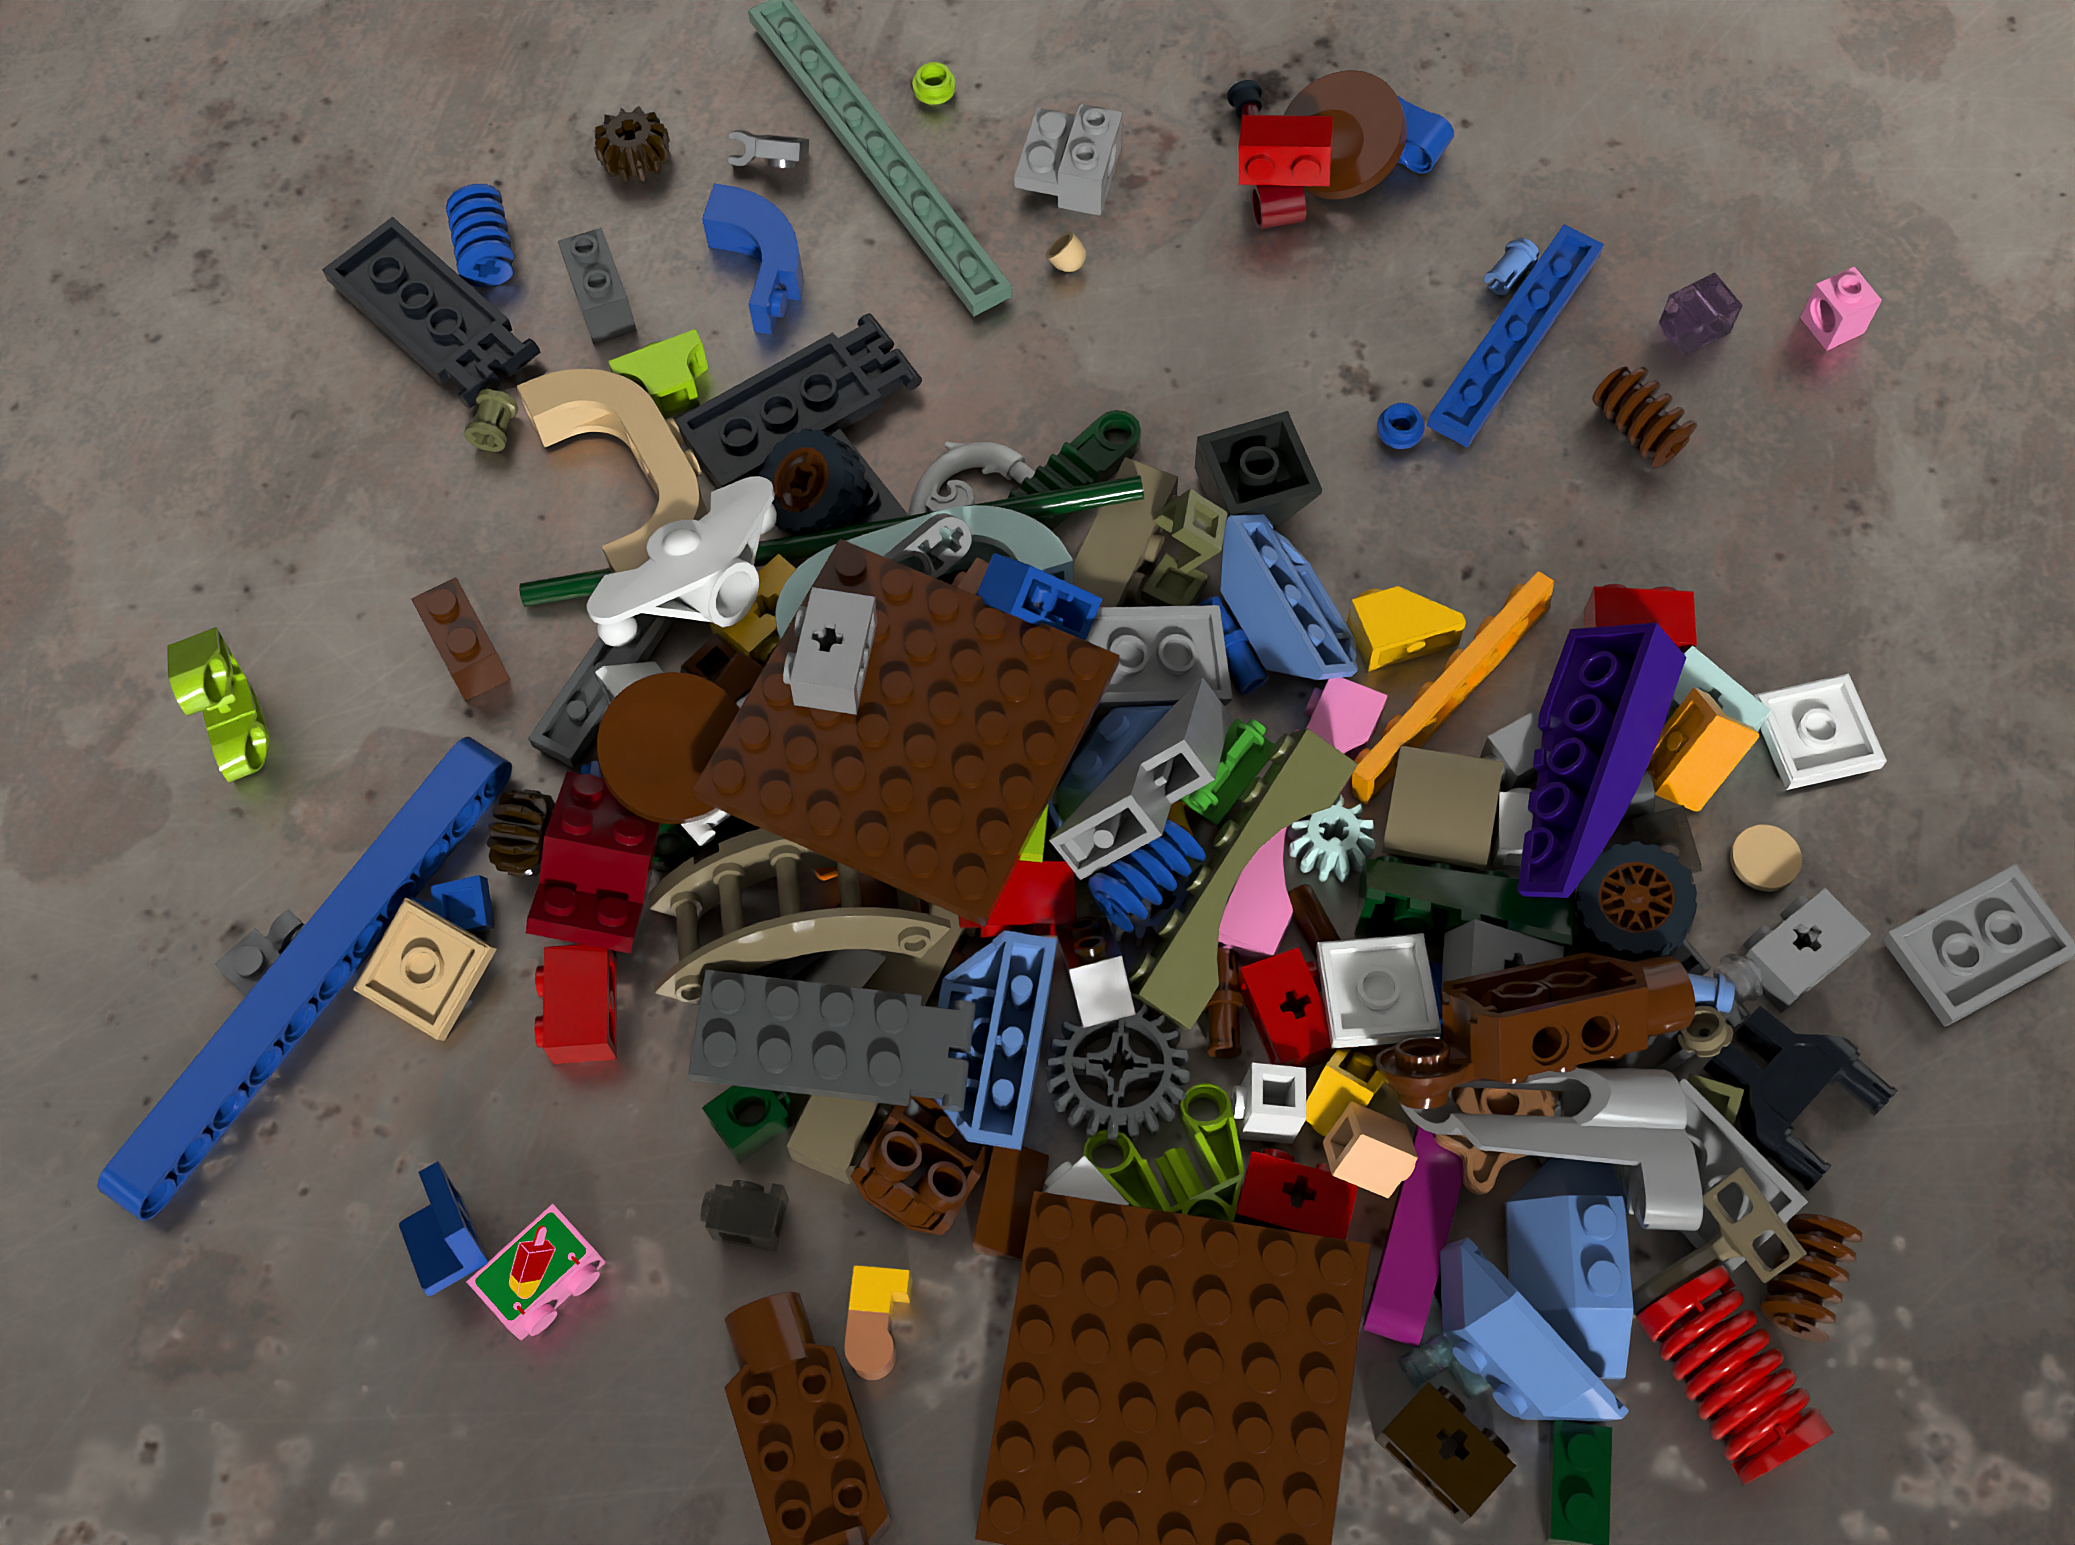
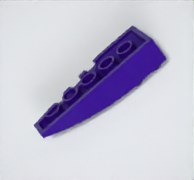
M1658 623L1569 630L1539 712L1537 727L1543 734L1541 748L1534 751L1533 767L1538 771L1536 790L1529 793L1528 810L1533 814L1531 830L1524 834L1518 892L1522 896L1568 898L1601 854L1618 827L1641 783L1658 743L1687 658Z

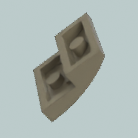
M1401 745L1382 853L1486 870L1504 762Z

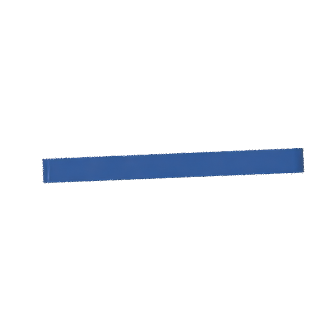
M471 737L460 739L448 751L109 1161L98 1179L97 1188L100 1192L142 1221L153 1218L168 1204L381 941L399 910L398 903L405 898L416 897L501 793L512 773L511 762Z

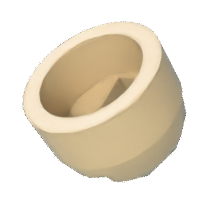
M1072 231L1061 235L1050 246L1046 253V258L1057 269L1073 272L1082 267L1086 260V250L1079 238Z

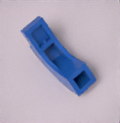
M714 183L702 217L708 247L745 254L760 265L748 305L754 331L772 334L777 317L782 318L785 314L787 299L801 301L803 293V270L796 234L780 209L764 197L742 188Z

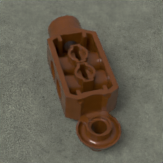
M1587 952L1445 981L1442 987L1443 1041L1433 1037H1412L1401 1040L1397 1045L1379 1053L1375 1064L1386 1083L1398 1092V1101L1402 1105L1414 1109L1437 1108L1448 1102L1449 1091L1459 1084L1481 1080L1482 1078L1510 1084L1526 1081L1529 1075L1547 1071L1570 1072L1575 1070L1578 1064L1596 1060L1618 1061L1625 1058L1627 1053L1648 1049V1037L1684 1030L1691 1024L1695 1014L1694 990L1685 968L1672 956L1663 955L1631 962Z
M798 1292L770 1295L732 1311L726 1316L725 1323L740 1371L724 1388L771 1545H877L891 1528L893 1522L844 1369L835 1348L816 1345L801 1295Z

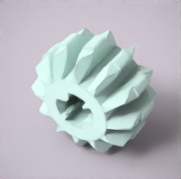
M1342 794L1337 797L1331 808L1309 814L1290 824L1287 835L1290 839L1294 840L1289 846L1290 856L1293 858H1303L1300 864L1302 874L1310 872L1314 868L1318 869V879L1321 884L1327 881L1330 872H1334L1342 883L1348 880L1350 869L1359 873L1362 872L1366 860L1365 856L1372 855L1376 845L1374 839L1369 837L1374 830L1373 820L1360 819L1363 812L1361 803L1350 809L1344 808L1345 801Z

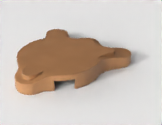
M1454 1087L1452 1094L1456 1106L1462 1113L1554 1116L1561 1091ZM1434 1133V1140L1439 1146L1457 1154L1462 1159L1463 1183L1468 1191L1476 1195L1487 1194L1493 1188L1499 1170L1503 1165L1511 1160L1526 1156L1525 1154L1478 1150L1464 1135H1438Z

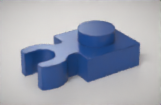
M476 875L431 886L433 901L427 902L416 897H408L469 933L495 928L488 878ZM404 899L398 903V908H400Z

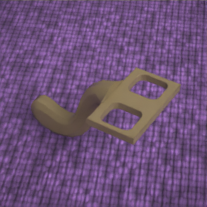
M1742 1167L1703 1195L1704 1204L1719 1223L1715 1236L1699 1249L1678 1260L1632 1292L1633 1318H1636L1643 1310L1664 1296L1729 1258L1744 1257L1764 1284L1807 1254ZM1731 1182L1738 1183L1753 1203L1752 1211L1739 1221L1733 1220L1728 1215L1717 1198L1718 1193ZM1767 1230L1774 1231L1789 1251V1258L1775 1269L1767 1267L1753 1248L1754 1239Z

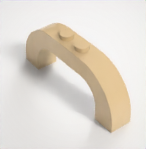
M568 369L545 374L516 386L527 415L544 448L571 436L586 432H604L617 436L629 446L658 497L659 502L656 511L645 525L629 535L602 546L612 574L638 569L649 560L646 548L647 543L657 529L679 520L699 521L707 515L697 477L701 476L702 472L691 449L682 451L680 445L684 444L676 422L673 418L665 420L651 396L637 383L609 371Z

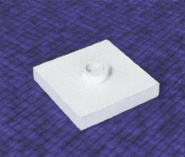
M1849 673L1754 694L1755 698L1771 710L1760 729L1785 790L1881 769L1887 762Z
M1423 933L1317 942L1316 954L1331 1049L1392 1044L1412 1037L1440 1038L1441 1027Z

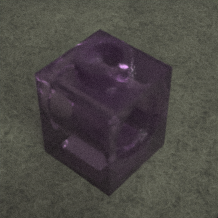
M1712 273L1670 294L1659 324L1662 326L1665 336L1670 341L1675 342L1685 355H1688L1731 333L1743 305L1716 273Z

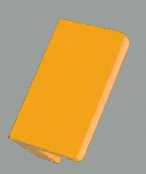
M1694 687L1663 726L1658 743L1647 766L1653 782L1655 795L1690 810L1700 811L1759 738V733L1754 727L1727 716L1709 693Z

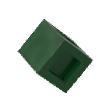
M731 1086L702 1107L709 1123L739 1164L792 1126L786 1108L792 1102L786 1092ZM760 1104L765 1107V1112L759 1120L753 1123L739 1121V1115L746 1106Z

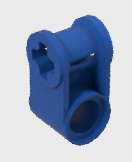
M1397 96L1404 108L1407 119V139L1398 162L1414 172L1428 173L1454 137L1452 125L1441 115L1428 112Z

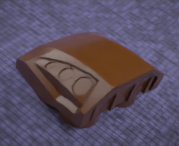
M910 1096L909 1106L892 1104L873 1141L850 1176L866 1202L909 1230L942 1236L952 1226L962 1205L980 1178L992 1154L993 1146L966 1141L935 1099Z

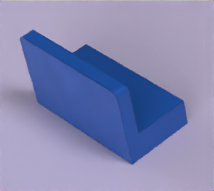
M439 1161L418 1172L430 1205L399 1223V1228L419 1283L427 1296L436 1294L489 1263L463 1198Z

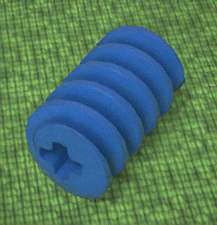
M488 184L463 186L452 193L446 204V213L449 219L448 224L459 276L474 287L484 288L498 286L508 281L514 275L513 267L511 266L514 254L510 247V236L507 233L508 225L502 205V196L498 189Z
M1167 819L1162 836L1103 868L1104 874L1096 873L1092 875L1088 883L1090 892L1099 908L1112 923L1127 932H1131L1134 929L1127 915L1132 913L1140 919H1146L1148 911L1143 905L1142 900L1145 898L1155 905H1160L1163 902V898L1156 886L1161 885L1169 891H1174L1177 888V882L1171 872L1174 870L1178 874L1188 877L1192 873V869L1185 858L1188 856L1198 863H1203L1206 854L1194 837L1182 827Z

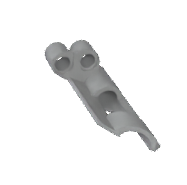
M1577 1066L1575 1070L1570 1072L1547 1071L1529 1075L1528 1079L1521 1083L1510 1084L1482 1078L1481 1080L1455 1086L1561 1091V1117L1462 1113L1456 1106L1452 1090L1449 1091L1448 1102L1437 1108L1414 1109L1401 1104L1402 1109L1409 1118L1422 1129L1438 1135H1464L1478 1150L1617 1164L1616 1175H1622L1623 1191L1627 1199L1626 1209L1629 1214H1635L1643 1229L1696 1231L1701 1225L1703 1196L1694 1146L1685 1131L1687 1124L1685 1095L1679 1081L1669 1071L1664 1069Z

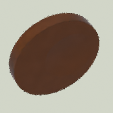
M1339 71L1313 81L1296 95L1284 113L1286 116H1333L1330 186H1303L1305 192L1319 198H1350L1376 186L1392 171L1399 161L1407 139L1406 114L1397 95L1384 80L1363 71Z
M665 672L635 681L613 699L606 709L599 726L597 760L600 773L607 788L626 809L653 822L685 824L714 814L719 809L696 800L692 789L738 713L739 706L722 688L705 678L693 674Z

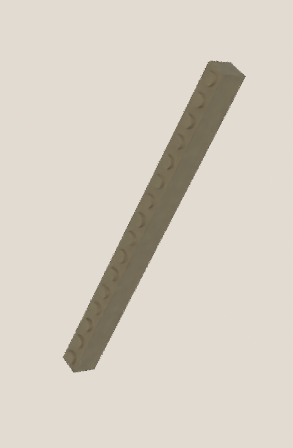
M1127 457L1124 458L1114 480L1141 475L1144 500L1100 507L1073 562L1074 586L1103 598L1100 607H1126L1129 600L1137 602L1146 581V575L1143 574L1144 568L1148 561L1152 563L1157 561L1165 536L1161 535L1163 528L1154 523L1155 512L1179 497L1177 496L1178 476ZM919 898L921 913L949 919L951 929L922 958L882 950L880 955L885 956L886 959L867 981L864 989L922 995L921 1006L937 1008L943 978L965 962L966 954L961 952L969 936L973 938L978 937L980 928H960L959 915ZM811 1095L786 1145L792 1160L851 1185L853 1181L850 1176L871 1144L880 1122L884 1121L892 1104Z

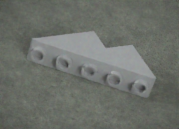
M1203 677L1195 682L1050 837L1049 841L1080 880L1162 836L1171 804L1215 780L1231 715Z

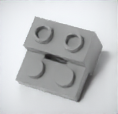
M1080 103L1076 115L1037 107L1014 175L1015 188L1058 196V208L1101 216L1122 148L1123 112Z

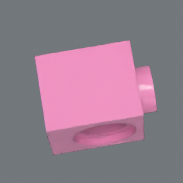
M1854 266L1817 283L1800 318L1824 349L1828 351L1864 334L1882 299Z

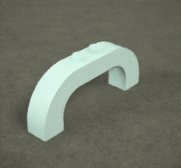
M972 505L947 508L846 540L849 543L884 556L929 518L936 514L947 513L962 519L968 525L971 531L972 542L967 553L942 575L969 569L977 557L990 563L993 553H997L1031 565L1074 585L1073 559L1060 539L1037 520L1025 514L1000 507ZM942 527L939 531L942 539L937 545L930 549L921 543L918 548L925 552L933 563L936 558L929 552L940 544L950 548L954 544L951 535L956 530ZM836 544L810 557L786 581L780 592L776 607V626L779 641ZM913 555L906 556L898 562L914 570H920V563Z

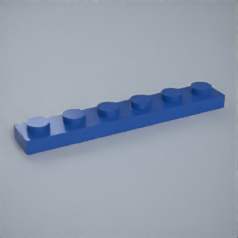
M1565 224L1561 227L1432 411L1427 427L1467 448L1470 446L1600 257L1604 246L1603 243Z

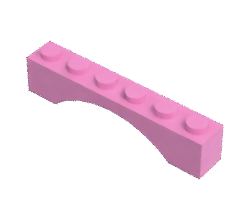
M1345 678L1328 679L1324 690L1315 687L1304 714L1311 717L1307 728L1354 761L1362 750L1369 747L1381 720L1388 695ZM1289 826L1281 829L1259 848L1241 871L1225 906L1219 927L1218 948H1228L1229 952L1235 950L1238 953V961L1248 965L1277 955L1289 929L1293 908L1285 885L1283 867L1284 841Z

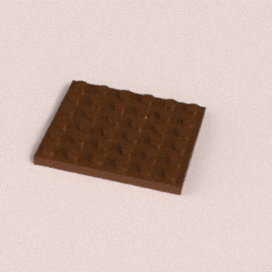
M839 539L812 587L875 597L877 627L857 715L794 705L791 685L784 683L783 674L788 652L796 653L800 638L795 637L796 612L692 789L694 798L985 927L1119 665L1120 655L1047 624L1041 623L1037 626L983 604L982 597ZM812 587L800 606H808Z
M1034 1191L975 1539L1003 1545H1332L1371 1245L1357 1241Z

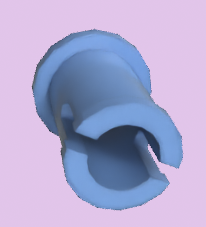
M1526 238L1510 241L1505 247L1504 256L1484 276L1485 283H1490L1493 278H1496L1488 288L1497 295H1507L1525 271H1531L1538 262L1539 250L1537 246Z
M1687 973L1694 990L1695 1007L1710 1006L1719 1012L1730 1013L1735 994L1734 981L1725 980V975L1722 973H1718L1715 978Z

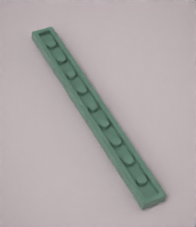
M767 0L749 9L748 13L751 24L973 317L1011 298L1012 285L793 1Z

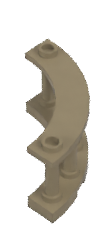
M760 828L719 843V852L700 862L692 857L664 877L649 892L650 909L676 917L679 962L654 984V993L700 1006L706 970L747 974L780 960L822 951L845 949L883 950L922 958L951 929L950 920L921 913L919 898L896 888L899 909L863 907L859 871ZM837 867L842 908L802 912L797 871ZM776 876L780 917L744 928L741 890ZM720 902L723 937L700 948L698 920Z

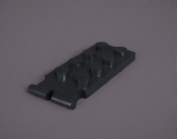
M391 217L322 269L329 283L439 383L443 385L450 380L462 390L457 395L468 409L477 403L476 398L481 390H494L501 385V381L495 374L496 372L501 370L506 376L511 377L541 353L539 347L532 339L528 338L523 343L511 333L513 329L509 319L394 217Z
M872 314L863 315L858 320V328L840 338H837L832 332L674 420L684 442L692 450L696 459L718 489L744 478L759 476V472L764 467V460L767 454L770 455L774 449L773 446L778 441L786 439V435L792 432L798 433L801 432V429L808 428L813 431L818 429L827 432L837 425L843 430L884 407L883 397L903 386L907 390H914L922 383L921 376L899 349L892 350L894 347L893 340Z

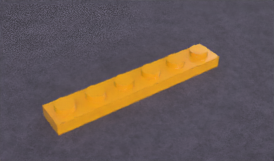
M1537 571L1525 585L1519 583L1512 589L1505 601L1504 608L1495 617L1489 615L1483 620L1475 633L1474 640L1465 650L1458 648L1448 659L1441 676L1434 683L1427 681L1417 692L1413 706L1403 716L1397 714L1389 721L1382 733V739L1372 750L1365 748L1358 754L1354 760L1358 765L1352 773L1351 796L1368 807L1395 777L1401 745L1422 748L1550 609L1554 580Z

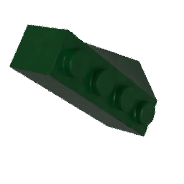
M1381 856L1375 860L1366 859L1359 882L1354 935L1385 937L1423 933L1426 945L1444 947V933L1476 919L1563 946V957H1566L1573 945L1576 888L1568 898L1522 896L1518 892L1519 879L1509 878L1506 873L1501 871L1485 870L1477 874L1457 871L1454 866L1444 863H1433L1426 867L1405 864L1402 859L1392 856Z

